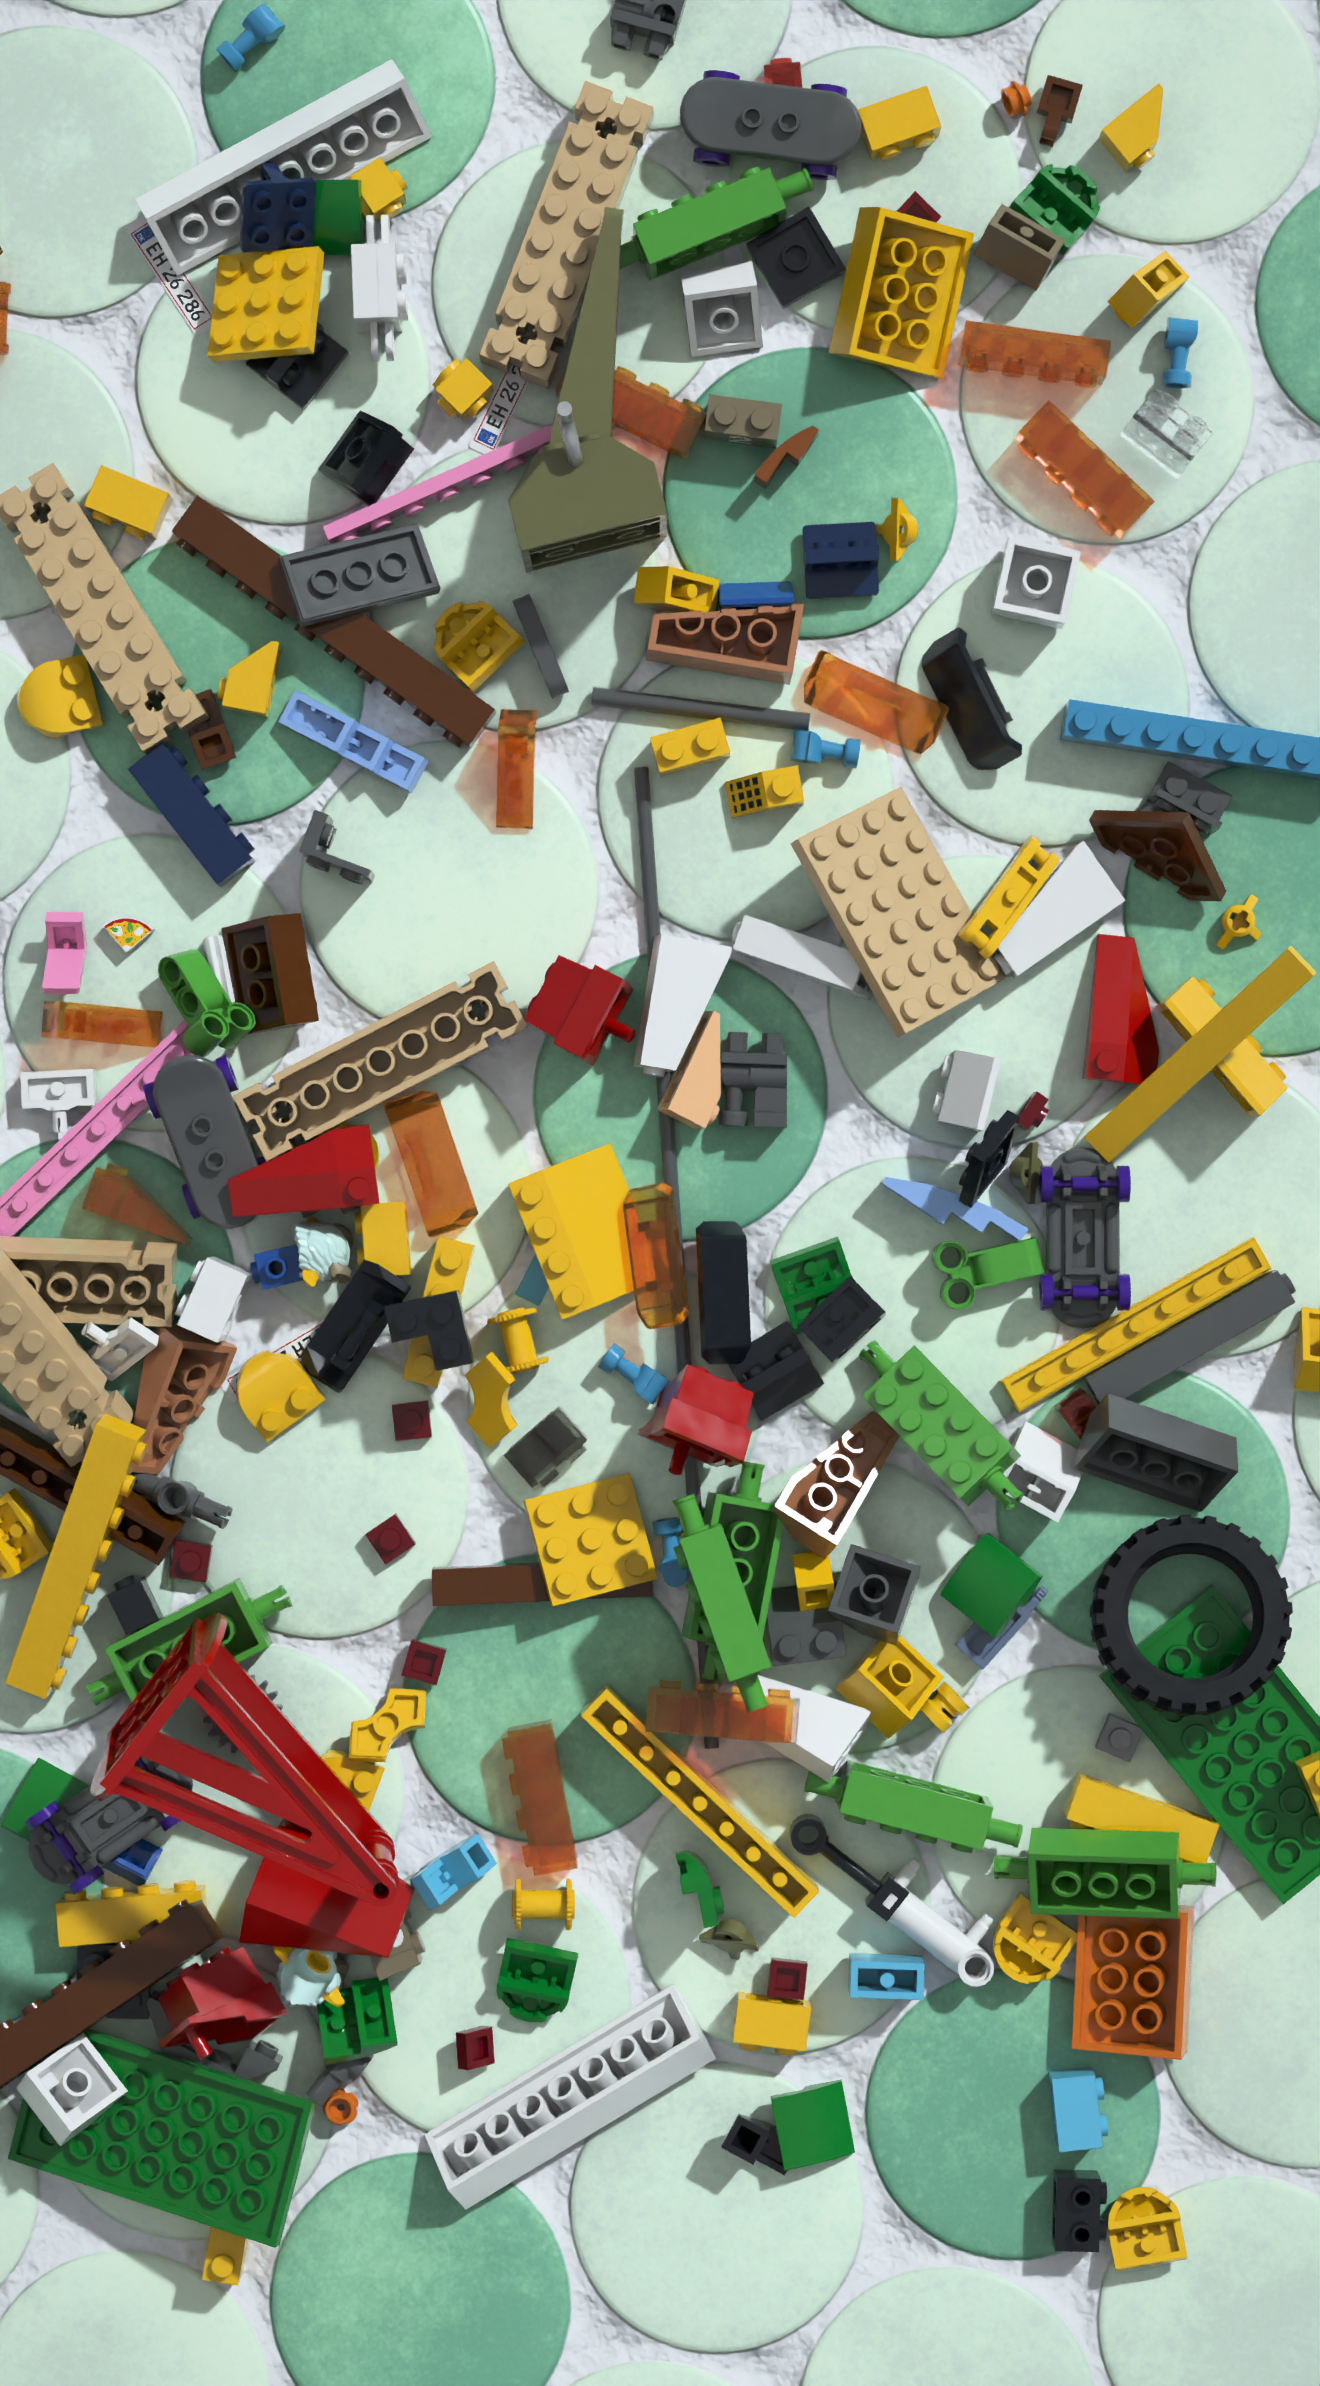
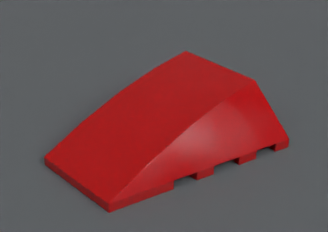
M282 1819L277 1829L302 1840H307L312 1835L310 1830L285 1819ZM263 1857L246 1900L239 1942L389 1958L415 1888L399 1878V1887L394 1901L385 1907H377Z

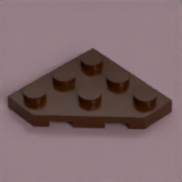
M1094 810L1089 822L1101 846L1113 854L1120 850L1136 860L1133 865L1134 867L1159 881L1161 876L1180 887L1177 893L1188 900L1222 901L1227 891L1189 812Z

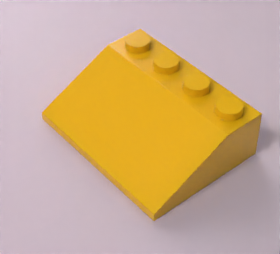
M860 207L829 353L861 362L943 379L974 233L882 207Z
M611 1143L508 1183L562 1320L664 1279Z

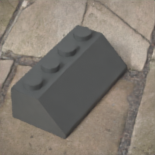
M1108 1393L1089 1416L1073 1462V1469L1202 1512L1238 1473L1237 1438Z

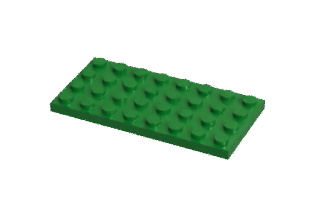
M1211 1584L1136 1646L1151 1664L1168 1674L1182 1678H1202L1216 1674L1230 1666L1244 1650L1251 1631L1214 1585ZM1278 1665L1267 1683L1262 1685L1244 1701L1214 1714L1204 1716L1202 1714L1190 1715L1188 1717L1177 1716L1176 1713L1166 1711L1161 1713L1153 1710L1152 1706L1142 1701L1138 1703L1129 1697L1131 1694L1125 1688L1115 1684L1111 1679L1113 1676L1108 1668L1098 1675L1283 1905L1320 1875V1820L1294 1763L1299 1759L1320 1751V1717Z
M92 2029L84 2032L85 2036L128 2090L127 2093L92 2124L62 2146L57 2143L23 2098L8 2155L9 2160L274 2248L280 2245L316 2106L315 2101Z

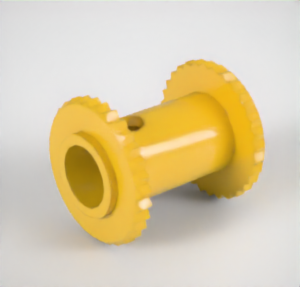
M521 1307L497 1313L496 1317L487 1320L488 1325L499 1323L509 1366H506V1369L511 1374L538 1368L540 1364L549 1361L548 1356L537 1358L531 1330L528 1326L527 1315L536 1313L535 1307L527 1309Z
M521 1879L515 1880V1890H512V1919H514L516 1930L521 1929V1919H565L566 1930L572 1929V1919L575 1918V1890H572L571 1879H566L565 1890H521Z

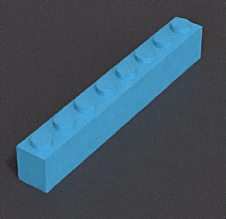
M1071 699L1065 704L1060 736L1061 741L1320 780V737Z

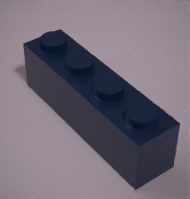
M162 742L128 768V770L219 887H223L255 862L250 854L255 848L242 832L237 836L228 826L233 820L220 803L213 807L206 795L210 793V790L198 775L191 778L183 767L188 762L174 745L171 749H168Z

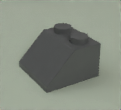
M851 1544L828 1613L862 1635L897 1646L919 1580L921 1566Z
M833 1580V1581H834V1589H835V1588H836V1581ZM796 1585L772 1588L767 1623L773 1666L846 1657L842 1621L828 1613L829 1607L800 1611Z

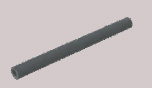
M593 687L591 705L710 720L721 717V721L792 730L808 731L810 713Z

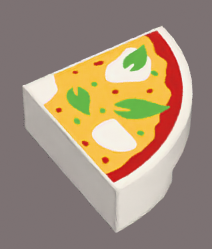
M118 917L103 924L104 928L127 954L155 931L151 925L135 917Z

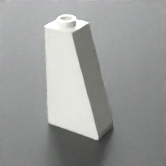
M1084 841L1073 848L996 949L997 955L993 958L1001 966L1005 975L1011 972L1014 978L1126 901Z
M744 915L742 923L738 922L732 934L734 945L732 949L741 955L860 998L870 999L872 990L848 949L748 915Z
M664 934L654 937L633 1065L642 1067L644 1075L664 1077L665 1072L676 1071L731 956L732 947Z
M760 1675L758 1677L769 1705L747 1713L737 1682H729L726 1679L717 1694V1697L721 1699L717 1713L826 1782L830 1781L865 1731L871 1712L865 1708Z

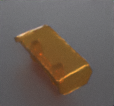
M823 650L818 652L804 683V703L918 754H922L935 742L949 710V707L942 702L927 698Z
M419 1091L385 1103L384 1108L428 1236L436 1237L467 1226L478 1215V1210L438 1093Z
M662 1182L633 1188L627 1193L623 1203V1212L637 1314L648 1329L682 1324L690 1312L673 1187Z

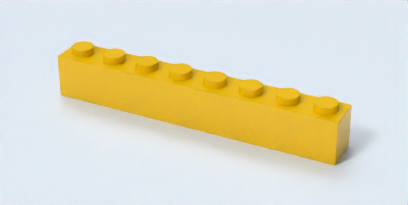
M105 1414L96 1423L8 1672L6 1684L46 1699L53 1689L59 1690L67 1674V1670L62 1668L65 1658L70 1659L79 1639L74 1637L77 1625L82 1627L90 1609V1606L85 1604L89 1593L94 1594L101 1578V1574L96 1572L100 1561H106L112 1548L113 1542L109 1541L108 1537L111 1529L116 1530L124 1514V1509L119 1508L123 1496L128 1497L136 1480V1477L131 1475L134 1464L139 1465L145 1455L147 1444L143 1443V1439L147 1430L108 1414Z
M607 1684L582 1709L581 1717L793 1918L819 1893L816 1882Z

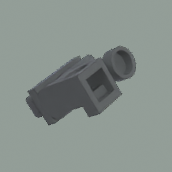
M615 0L610 16L612 28L611 46L630 51L634 34L647 37L644 55L657 60H663L669 44L674 45L687 0Z
M728 1032L725 1052H721V1080L725 1085L726 1110L719 1112L718 1125L748 1126V1113L741 1111L743 1091L745 1090L755 1091L753 1126L787 1128L788 1054H784L782 1034L762 1033L761 1053H747L748 1033Z

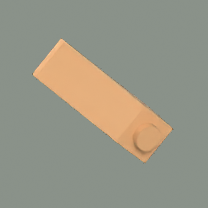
M714 1010L703 1013L657 1108L658 1111L693 1129H706L707 1125H711L719 1112L717 1103L721 1096L720 1013Z

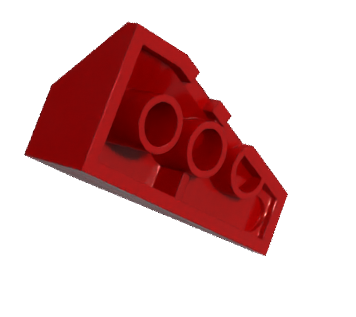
M1097 934L1082 1079L1140 1085L1157 1069L1159 1047L1135 938Z
M369 1124L332 1129L314 1140L299 1145L283 1155L229 1179L228 1187L233 1217L341 1209L379 1204Z

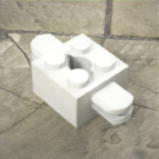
M389 214L381 215V243H376L374 215H366L367 244H351L353 317L359 333H370L372 362H380V332H385L387 361H395L394 332H402V321L409 320L408 299L406 298V292L401 291V284H407V264L404 254H398L396 244L391 243Z

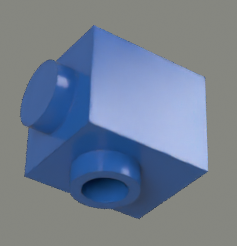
M297 1244L254 1254L256 1262L250 1263L255 1284L261 1283L262 1290L303 1281V1278L299 1276V1273L303 1270L299 1268Z

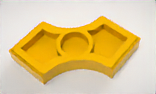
M493 1352L489 1353L464 1375L470 1383L474 1394V1409L466 1422L489 1449L517 1426V1422L511 1414L508 1404L509 1389L516 1379Z
M390 1688L385 1704L376 1714L365 1720L351 1722L349 1761L386 1762L390 1747L401 1735L414 1729L425 1728L426 1690Z

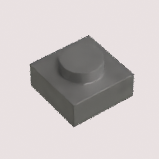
M1109 1713L1095 1747L1130 1762L1143 1730L1139 1725Z

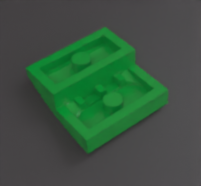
M315 180L316 196L312 247L319 246L324 255H351V244H365V217H362L361 180Z
M838 1236L769 1261L795 1335L802 1332L797 1326L849 1276L852 1277Z
M988 1533L977 1542L964 1558L940 1595L993 1638L1001 1637L1018 1607L1026 1606L1043 1576Z
M38 1757L7 1812L1 1827L30 1841L33 1830L30 1831L25 1824L27 1819L54 1801L60 1807L90 1785Z
M379 1978L351 1981V1988L339 1990L345 2001L344 2005L336 2007L326 2000L316 2005L324 2065L363 2058L388 2050L398 2044L388 1978L379 1981Z
M842 2079L809 2085L804 2090L771 2096L784 2171L830 2161L855 2153Z

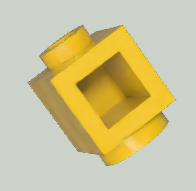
M381 157L350 176V180H361L362 215L365 219L366 215H374L377 222L381 219V215L389 214V219H391L403 210L402 205L406 203L403 191L408 187L396 169L392 172L389 171Z
M467 358L462 363L457 359L451 362L432 384L436 388L437 396L440 398L436 402L438 406L450 418L457 415L462 421L469 415L475 418L488 404L485 399L494 391L493 384Z

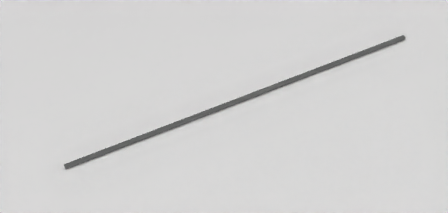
M636 767L634 768L649 970L654 937L660 935L649 768ZM665 1072L664 1077H656L658 1106L671 1080L670 1072ZM659 1111L677 1372L679 1374L687 1364L692 1366L675 1128L674 1118ZM687 1456L684 1466L686 1496L695 1494V1499L702 1515L699 1460ZM697 1641L705 1749L719 1748L714 1680L702 1678L708 1645H705V1642Z

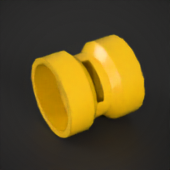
M944 1681L937 1688V1694L932 1699L926 1700L921 1707V1711L944 1733L952 1726V1719L957 1715H963L970 1707Z

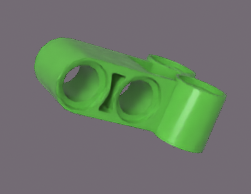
M188 950L166 956L160 960L158 974L161 982L189 1026L183 1034V1042L189 1052L205 1057L217 1046L224 1049H232L254 1028L256 1021L253 1012L242 1003H232L206 959L199 951Z
M1036 1237L968 1253L958 1242L943 1241L932 1252L934 1267L940 1272L947 1273L949 1277L941 1285L940 1298L947 1307L953 1309L969 1307L976 1297V1289L1044 1273ZM947 1247H953L959 1254L957 1264L951 1268L945 1267L940 1260L941 1252ZM956 1282L962 1283L967 1290L966 1298L960 1303L952 1302L948 1296L949 1288Z

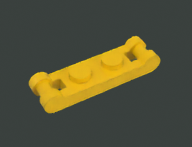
M1033 835L1023 843L1016 857L972 918L963 926L958 934L966 943L972 942L978 947L977 952L985 959H988L996 951L1060 861V858L1053 852L1047 853L1041 848V842ZM1031 858L1039 864L1037 870L1028 863ZM984 923L993 930L989 937L980 931Z

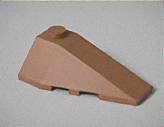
M173 1324L172 1327L155 1326L153 1332L159 1336L157 1347L144 1356L133 1425L147 1430L143 1439V1443L147 1444V1449L139 1465L134 1464L132 1472L160 1474L183 1441L184 1436L182 1432L193 1416L200 1417L205 1409L202 1406L205 1399L213 1388L218 1390L225 1381L237 1350L234 1344L226 1341L216 1343L177 1324Z
M871 1411L807 1466L793 1475L773 1507V1510L792 1538L824 1559L838 1545L900 1436L880 1415Z

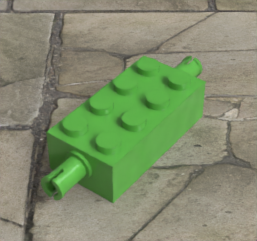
M760 167L751 168L740 174V180L727 185L725 181L717 182L705 189L706 194L693 199L691 195L683 196L671 203L672 208L660 213L657 209H653L637 217L638 222L633 223L632 240L621 245L620 269L640 261L645 267L649 280H652L763 234L785 221L786 206L784 201L814 190L807 169L804 168L802 171L776 181L770 167L762 171Z
M876 1341L866 1345L876 1355V1358H873L864 1348L860 1352L859 1358L879 1376V1379L862 1397L968 1507L986 1489L1004 1506L1005 1510L1008 1511L1016 1505L1006 1496V1493H1009L1018 1503L1023 1498L1024 1493L1019 1491L1003 1473L1021 1457L1019 1452L915 1345L897 1362Z
M743 1461L741 1463L742 1468L737 1493L729 1496L708 1492L703 1521L705 1525L709 1524V1526L716 1523L722 1525L763 1640L784 1525L773 1510L775 1504L762 1502L761 1498L758 1497L765 1465ZM689 1595L681 1636L690 1640L705 1642V1645H708L702 1678L725 1682V1674L721 1676L717 1674L710 1655L711 1652L716 1651L713 1639L706 1641L698 1617L704 1616L701 1604L694 1605Z
M693 1493L672 1501L684 1531L681 1533V1536L677 1537L679 1546L673 1547L681 1570L686 1568L689 1570L692 1580L685 1583L692 1603L694 1605L701 1604L704 1616L698 1617L703 1635L706 1641L710 1639L714 1641L716 1651L711 1652L710 1655L716 1672L719 1676L725 1674L729 1682H737L746 1707L745 1710L747 1713L769 1705L768 1701H766L758 1673L772 1666L723 1527L720 1523L710 1526L709 1524H704L695 1499L696 1496Z
M240 1578L109 1644L104 1649L114 1667V1672L86 1684L89 1695L102 1688L104 1689V1691L94 1695L91 1698L97 1706L101 1702L125 1691L132 1702L194 1620L199 1618L201 1621H204L205 1618L215 1612H219L227 1618V1627L222 1644L238 1662L263 1651L273 1643L263 1625L264 1619L292 1606L289 1596L274 1602V1600L284 1596L287 1591L283 1585H280L271 1592L253 1600V1598L249 1597Z
M847 1760L844 1775L842 1774L841 1778L832 1776L830 1781L826 1782L809 1771L805 1783L804 1792H812L834 1798L839 1813L844 1814V1819L860 1825H865L866 1820L877 1822L880 1824L881 1830L894 1834H901L902 1829L911 1831L916 1834V1839L936 1844L937 1839L945 1840L951 1843V1848L961 1852L972 1853L973 1848L983 1850L986 1839L1017 1848L1022 1835L1023 1825L991 1818L994 1807L986 1796Z
M1032 1828L1027 1857H1004L999 1855L994 1857V1879H1027L1030 1888L1031 1914L1178 1919L1181 1888H1183V1885H1209L1216 1887V1863H1185L1183 1859H1180L1179 1832Z

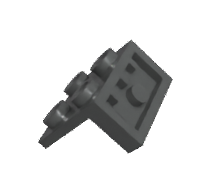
M1168 761L1146 801L1153 804L1152 811L1189 812L1202 837L1204 833L1211 835L1219 830L1222 822L1219 820L1232 795Z
M314 810L299 850L306 857L305 862L309 866L325 872H329L330 866L341 870L339 875L342 878L363 885L365 879L373 882L375 874L370 869L322 852L323 848L330 849L337 829L332 825L333 820L328 814Z

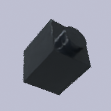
M130 1575L114 1583L115 1591L107 1595L126 1635L159 1620L163 1616L145 1577L135 1581L133 1575Z

